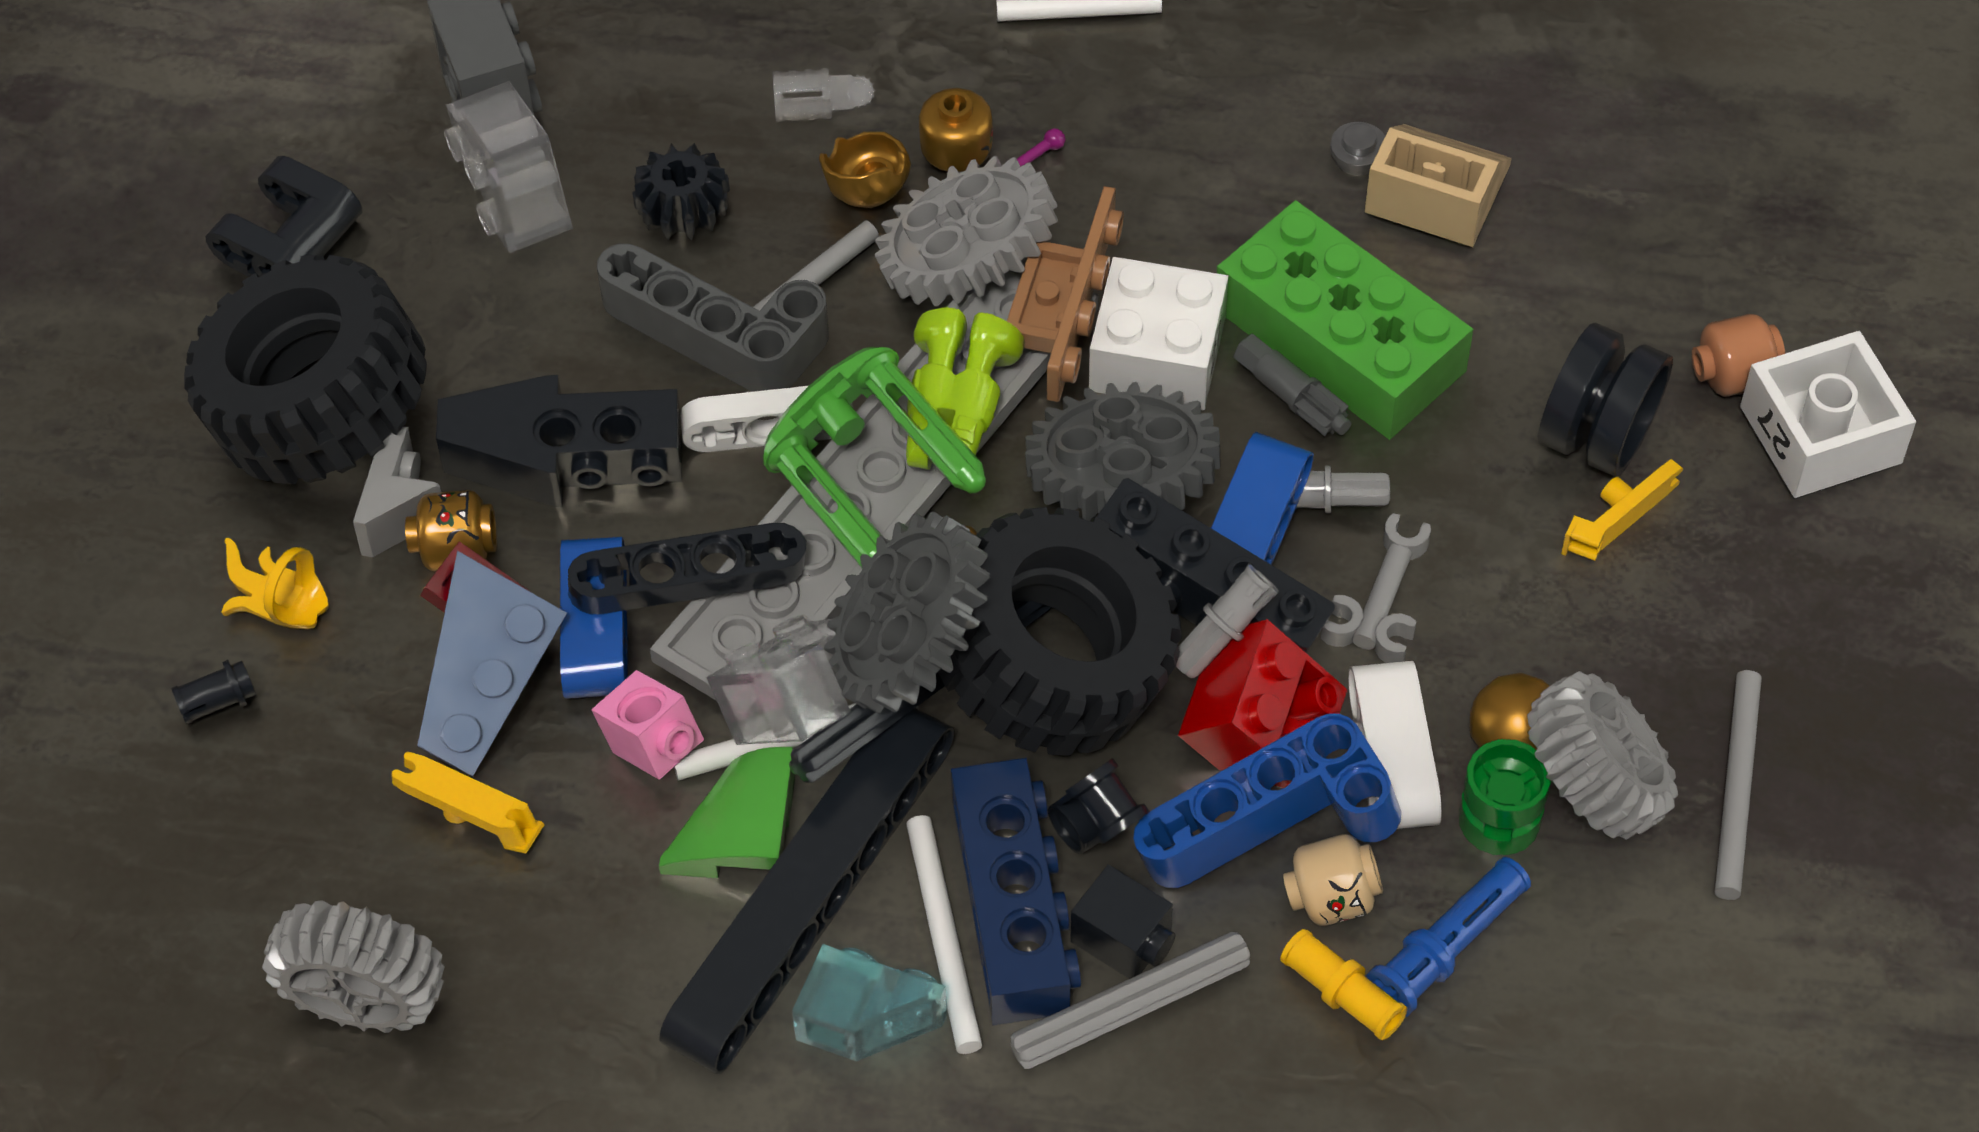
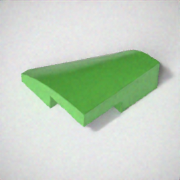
M793 747L757 749L735 758L660 857V874L718 878L720 866L770 870L783 852L785 829L789 827L796 776L789 767L791 761L790 754Z

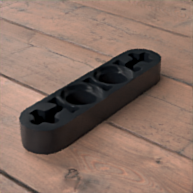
M767 523L590 551L574 559L568 569V596L571 603L582 612L606 614L785 585L795 581L803 572L806 557V540L803 534L792 525L786 523ZM780 547L782 554L787 555V559L776 560L775 555L769 552V549ZM747 550L751 551L750 561H754L753 566L750 567L745 566ZM721 553L730 557L735 565L728 572L712 573L701 565V561L707 555ZM662 563L669 566L673 570L674 575L666 582L652 583L646 581L641 576L640 571L648 564ZM628 569L629 586H623L621 570ZM599 576V580L604 584V588L593 590L591 583L587 582V578Z

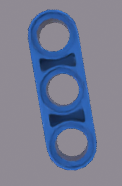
M1255 432L1245 447L1211 528L1272 565L1309 478L1314 453Z
M623 537L561 540L560 609L567 612L560 625V669L564 699L607 696L628 678L627 610L606 614H588L577 609L571 603L568 596V569L572 561L579 555L590 551L625 546ZM621 570L623 586H627V570ZM599 576L587 578V582L591 583L593 590L604 588V584L600 582Z

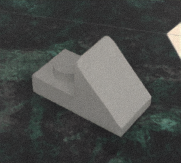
M403 426L397 435L390 433L382 441L384 447L373 457L353 520L361 556L374 557L406 539V517L416 516L417 505L424 495L441 492V487L438 483L419 480L421 457L419 452H413L408 427Z

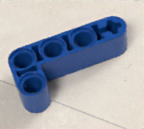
M1326 714L1317 717L1151 810L1137 823L1133 839L1150 877L1157 884L1166 888H1179L1192 883L1329 805H1332L1347 831L1363 842H1378L1387 839L1398 828L1402 812L1387 771L1357 724L1342 714ZM1348 749L1345 754L1338 758L1326 759L1333 751ZM1283 780H1292V782L1283 789L1270 790L1271 787L1278 782H1281ZM1379 797L1370 806L1356 807L1357 803L1362 799ZM1228 811H1235V814L1230 819L1223 822H1214L1219 815ZM1199 829L1200 833L1194 836L1193 832Z

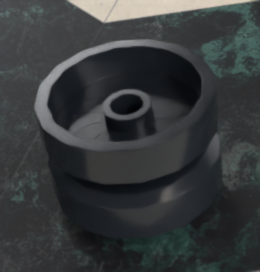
M1592 323L1580 335L1556 379L1540 422L1538 439L1539 443L1565 455L1579 449L1587 440L1586 454L1588 465L1617 477L1631 463L1653 422L1670 379L1673 356L1644 344L1632 350L1624 359L1625 345L1623 334L1598 323Z

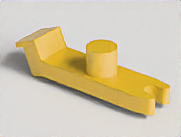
M1670 459L1634 489L1618 476L1614 477L1607 483L1600 495L1612 507L1594 522L1574 515L1565 534L1561 554L1566 556L1568 551L1596 561L1601 550L1679 485L1680 481L1676 477L1683 471V468Z
M412 752L404 754V766L413 772L405 773L398 769L392 771V784L417 799L443 810L445 819L451 823L460 824L467 821L497 835L504 849L526 854L544 827L542 821L535 820L527 803L423 755Z

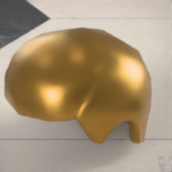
M862 132L848 139L837 137L833 152L829 158L824 153L819 155V161L832 194L854 207L873 208L893 198L907 180L911 167L909 155L902 142L886 132Z
M1516 673L1498 676L1480 690L1470 711V735L1479 748L1486 743L1498 739H1511L1529 744L1537 750V747L1529 739L1528 732L1531 727L1528 724L1527 714L1532 711L1531 703L1541 696L1540 693L1548 688L1549 685L1540 678Z

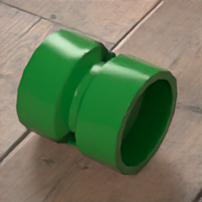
M1498 739L1481 746L1470 759L1459 807V826L1465 838L1481 851L1492 855H1512L1525 850L1535 841L1538 835L1551 780L1546 778L1548 772L1544 764L1536 759L1535 752L1537 750L1531 745L1518 740Z

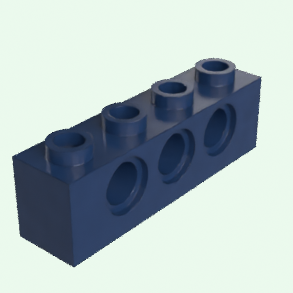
M1027 758L952 768V803L992 1026L1046 1018L1070 1007V989L1081 988V978L1076 950H1064L1060 931L1070 930L1064 891L1053 893L1049 875L1058 874L1059 872L1053 835L1042 837L1038 820L1048 818L1042 780L1031 782ZM1001 829H1011L1018 832V834L1012 837H999L993 833ZM1013 884L1029 888L1028 891L1020 894H1011L1003 889ZM1021 941H1033L1040 945L1038 949L1033 951H1020L1013 946Z

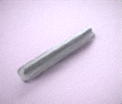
M1229 932L1014 1032L1010 1037L1013 1054L1024 1069H1031L1248 967L1251 956L1248 946L1238 932Z

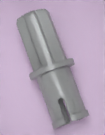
M1325 465V471H1310L1309 478L1296 508H1325V514H1331V506H1386L1390 501L1389 475L1386 473H1331V465Z
M1248 565L1223 596L1213 605L1207 603L1203 607L1207 615L1178 646L1180 655L1176 667L1190 678L1199 676L1232 639L1240 642L1244 638L1241 632L1257 613L1279 593L1276 586L1259 570Z

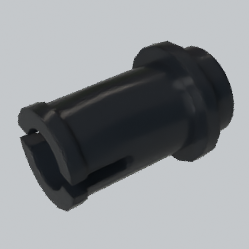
M229 660L222 662L224 665L223 669L179 687L171 688L186 725L192 723L195 719L237 702L243 707L247 705L245 699L257 695L243 661L231 665Z

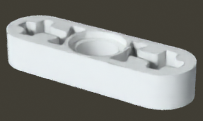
M808 386L694 399L686 403L680 411L683 443L688 448L698 452H716L765 446V441L772 428L786 409ZM777 416V418L770 420H757L761 417ZM823 429L814 439L825 440L831 439V437Z

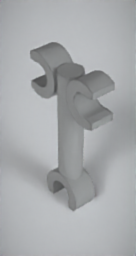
M1393 513L1388 517L1383 535V542L1387 553L1364 610L1352 597L1334 595L1332 602L1335 605V609L1332 615L1342 617L1348 622L1346 624H1336L1332 621H1327L1321 630V640L1335 647H1345L1354 643L1362 649H1374L1378 658L1385 663L1402 662L1405 660L1407 646L1394 643L1389 638L1401 636L1405 639L1413 640L1417 621L1411 616L1402 613L1388 615L1409 561L1421 557L1427 551L1431 534L1430 524L1423 522L1418 535L1406 538L1398 533L1400 515Z

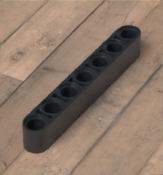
M914 708L852 755L670 1008L660 1030L659 1040L663 1045L715 1074H721L729 1067L941 767L954 739L955 731L953 727Z

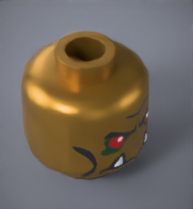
M952 88L937 92L924 102L919 114L921 151L927 161L940 170L948 171L949 167L954 166L958 172L966 171L971 160L976 159L980 166L988 158L993 145V121L990 106L982 96L971 90Z
M471 490L424 495L417 505L416 516H408L405 519V535L409 553L420 552L424 566L431 572L438 570L459 541L486 560L487 553L496 552L497 548L496 521L493 505L483 504L480 496Z

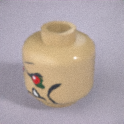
M1340 834L1301 845L1293 856L1294 871L1283 874L1286 892L1293 911L1305 908L1310 920L1318 926H1327L1364 916L1373 909L1374 896L1383 894L1378 866L1370 844L1360 846L1356 838L1350 834Z

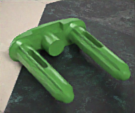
M867 347L858 350L832 366L811 383L786 409L772 428L765 441L763 462L769 472H781L804 499L807 506L816 513L861 568L860 556L864 553L873 557L877 553V538L881 534L811 452L819 444L814 437L823 429L837 445H846L860 435L864 428V420L850 404L861 394L866 398L873 394L893 416L896 423L906 431L955 488L975 494L980 492L986 484L982 462L897 367L899 356L895 350L888 347ZM902 395H905L928 421V426L924 430H921L899 405L898 400ZM814 477L837 503L838 509L834 513L810 486V481Z

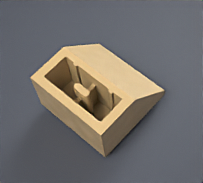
M1406 124L1390 127L1370 167L1365 213L1473 247L1510 167L1511 157Z

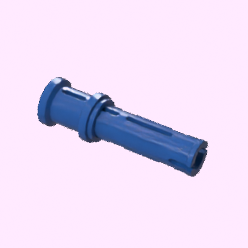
M1502 857L1486 875L1466 894L1462 895L1428 930L1418 929L1411 931L1403 940V949L1385 966L1375 965L1366 977L1394 1000L1404 1004L1407 1007L1405 1017H1408L1417 1008L1418 997L1435 981L1445 982L1452 975L1455 967V957L1481 932L1486 930L1517 897L1531 887L1529 875L1518 862L1508 857ZM1486 900V903L1480 909H1478L1464 924H1462L1463 921Z

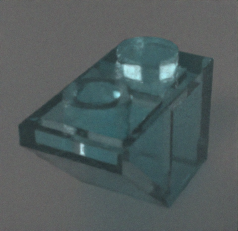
M823 944L792 1010L795 1038L797 1041L859 1061L942 1027L947 1017L946 986L938 984L932 976L923 971L911 968L900 971L877 963L871 955L856 948L839 950Z

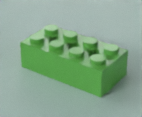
M1296 200L1217 266V274L1229 275L1226 318L1248 335L1253 333L1271 349L1278 350L1310 377L1320 380L1322 385L1349 406L1347 409L1389 440L1467 371L1473 328Z

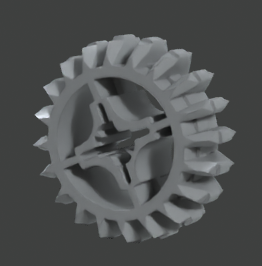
M1580 671L1572 676L1563 677L1540 693L1541 696L1531 703L1532 711L1527 714L1528 724L1531 727L1528 734L1531 742L1537 747L1535 757L1544 764L1548 772L1546 778L1552 780L1557 786L1559 797H1565L1573 806L1574 813L1578 816L1584 815L1592 828L1597 831L1602 829L1606 835L1613 839L1620 836L1627 840L1637 833H1644L1665 818V814L1675 807L1674 798L1678 796L1677 785L1674 783L1676 779L1675 770L1667 762L1669 753L1658 742L1656 738L1658 733L1651 730L1646 723L1645 714H1639L1632 706L1630 697H1622L1614 684L1610 682L1604 683L1599 676L1593 673L1586 675Z
M320 900L315 901L313 905L306 903L295 904L293 910L282 912L280 920L274 925L272 933L268 938L264 950L266 957L262 968L267 973L266 981L272 987L277 988V994L283 999L295 1001V1006L298 1010H309L317 1014L319 1020L327 1018L338 1022L341 1027L347 1024L357 1026L362 1031H366L368 1028H376L384 1033H389L393 1028L401 1031L411 1030L413 1025L425 1023L427 1015L430 1014L434 1007L435 1001H438L444 982L441 978L445 966L441 963L442 954L435 947H431L432 941L424 935L414 934V927L412 925L399 924L392 920L390 914H376L371 912L367 906L359 909L350 907L344 901L339 902L336 906Z

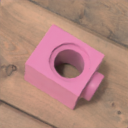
M638 670L633 672L591 709L612 752L659 780L704 740L684 696Z

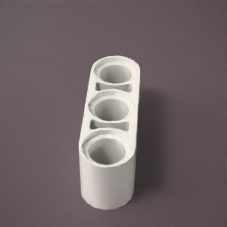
M1414 661L1350 666L1348 683L1353 721L1357 724L1388 773L1402 812L1401 822L1397 829L1440 825L1441 797ZM1368 797V805L1374 804L1379 797Z

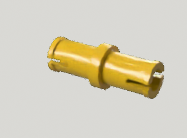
M1306 929L1300 930L1289 940L1283 949L1280 961L1284 965L1290 966L1322 992L1321 1000L1332 1009L1343 1008L1370 1029L1378 1039L1383 1041L1389 1038L1403 1022L1407 1014V1007L1404 1004L1394 1000L1365 977L1366 969L1354 959L1343 960L1313 937L1310 931Z

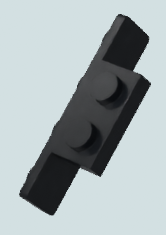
M1129 478L1122 480L1097 516L1111 524L1109 527L1110 531L1120 537H1123L1126 533L1139 543L1137 551L1145 559L1153 558L1162 571V576L1159 579L1163 586L1170 585L1177 603L1174 612L1196 626L1207 615L1203 607L1207 603L1213 605L1223 596L1248 565L1259 570L1279 590V593L1257 613L1249 624L1268 619L1303 651L1307 652L1335 609L1334 603Z

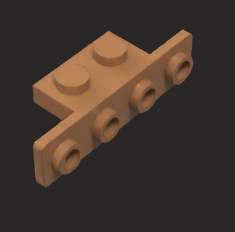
M1103 187L1084 249L1046 241L1036 243L1041 254L1039 257H1027L1024 266L1025 270L1022 272L1007 318V322L1014 325L1022 333L1025 342L1024 348L1051 353L1047 366V400L1059 402L1065 382L1075 383L1079 373L1082 349L1077 347L1080 335L1089 337L1091 334L1096 313V302L1091 301L1094 289L1103 291L1110 268V256H1106L1105 253L1108 244L1118 245L1122 233L1124 212L1115 210L1116 188Z

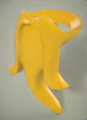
M230 538L225 539L229 578L237 589L246 596H237L229 599L223 605L221 611L223 616L247 612L276 625L291 629L309 630L316 627L318 616L328 610L329 604L324 588L315 574L314 559L309 550L301 547H292L285 551L274 563L271 559L270 547L268 546L261 552L258 558L261 571L264 574L262 575L245 569L242 565L236 543ZM293 560L296 562V571L286 568Z

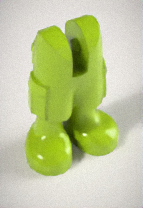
M944 307L929 310L919 317L913 336L917 346L928 353V364L923 365L921 369L915 370L911 383L976 455L982 435L988 430L994 419V412L1000 396V388L991 378V372L994 366H1010L1020 359L1024 350V337L1014 325L1006 320L988 313H977L974 316L971 327L970 346L965 370L955 375L952 370L955 358L961 353L967 332L966 317L959 309ZM908 399L907 414L921 430H924L928 426V421ZM908 435L906 444L907 465L909 467L929 470L933 462Z

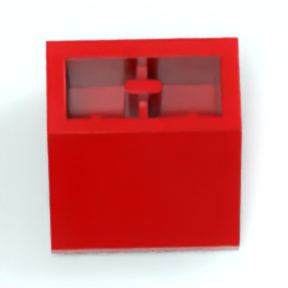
M1268 619L1248 624L1241 632L1244 638L1240 642L1232 639L1200 673L1178 734L1182 740L1220 771L1317 717L1326 714H1340L1348 690ZM1283 780L1274 786L1285 788L1292 780Z

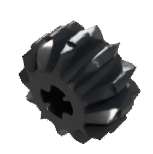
M671 143L667 154L661 155L649 152L647 165L636 167V174L634 176L635 191L632 193L634 207L638 209V214L642 215L643 222L647 225L648 231L662 228V232L667 240L677 232H684L692 241L695 229L702 228L713 232L716 218L726 216V210L729 206V178L725 174V169L720 168L715 153L701 155L695 143L686 151H678Z

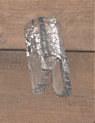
M821 68V70L805 69V71L789 70V72L773 71L776 122H783L784 120L800 121V119L816 120V118L832 119V111L853 110L854 107L860 109L862 106L866 108L868 103L871 104V99H874V83H870V78L866 79L864 75L860 77L858 74L856 77H852V75L829 76V68ZM822 92V96L783 98V94Z

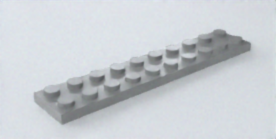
M1027 257L1021 260L1023 266H1025ZM1009 270L1004 274L1006 284L1002 287L991 281L985 285L983 296L978 297L972 289L966 291L961 303L956 304L953 299L947 306L959 309L965 315L967 321L964 345L961 353L955 358L952 370L955 375L965 370L974 316L982 312L995 315L1007 321L1020 282L1021 272ZM1093 292L1091 301L1096 302L1097 311L1099 295ZM915 343L899 361L897 367L910 382H912L915 370L921 369L923 365L928 364V353L921 350ZM1024 348L1022 356L1013 365L1005 367L994 366L990 376L998 384L1000 396L994 412V419L988 430L983 433L977 453L1047 371L1051 353ZM872 394L856 411L864 420V428L860 435L846 445H837L831 440L816 458L884 538L892 540L894 526L897 522L909 527L914 514L924 517L951 483L933 463L929 470L909 467L907 465L906 444L908 434L896 423L893 416ZM902 395L898 403L907 413L908 398ZM814 477L810 481V486L834 513L838 509L837 503ZM793 486L786 491L758 525L786 523L794 526L803 534L806 540V557L802 574L795 581L785 585L693 599L650 648L653 663L749 721L754 719L829 630L827 623L840 615L842 608L834 604V601L840 596L848 595L851 587L845 580L847 575H859L862 571L858 563L816 513L807 506L804 499ZM780 547L769 549V552L775 555L776 560L787 559V555L782 554ZM750 550L746 551V567L753 566L754 561H750ZM729 557L716 573L728 572L734 567V561Z

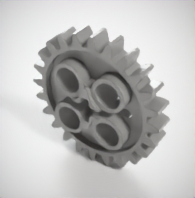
M993 156L984 167L980 168L976 159H973L968 164L966 171L959 173L954 166L949 167L947 178L942 181L933 176L929 177V188L924 192L911 190L909 195L913 201L910 204H899L893 207L898 218L883 221L881 224L886 234L877 237L875 240L880 249L875 253V258L890 288H895L900 298L903 299L910 295L914 303L919 305L929 297L934 306H939L947 295H951L955 303L958 304L963 300L966 291L972 289L978 297L983 296L985 285L991 281L1002 287L1006 284L1004 274L1009 270L1022 273L1025 270L1021 262L1024 257H1039L1041 252L1036 243L1052 238L1048 226L1058 222V218L1053 211L1058 205L1042 172L1036 173L1031 163L1028 162L1020 167L1017 159L1012 157L1005 164L1001 165L998 157Z

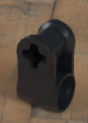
M1113 758L1065 791L1067 794L1048 808L1050 821L1057 834L1077 854L1084 853L1099 842L1104 844L1150 812L1145 804H1136L1115 772L1118 765Z

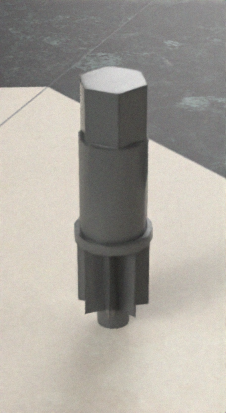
M1253 333L1239 343L1233 358L1250 370L1259 382L1287 403L1289 409L1294 414H1298L1324 436L1328 432L1332 435L1334 432L1343 435L1349 430L1352 423L1347 418L1349 413L1346 410L1349 406L1322 385L1320 380L1307 375L1278 350L1271 349Z

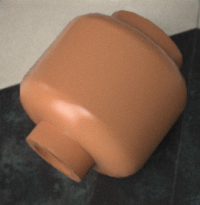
M1746 314L1709 323L1702 331L1700 346L1693 347L1692 364L1696 377L1700 382L1708 381V384L1715 393L1723 397H1731L1744 394L1751 364L1785 354L1782 336L1775 325H1767L1764 319L1758 315Z

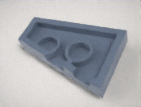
M457 551L417 747L473 778L567 612Z

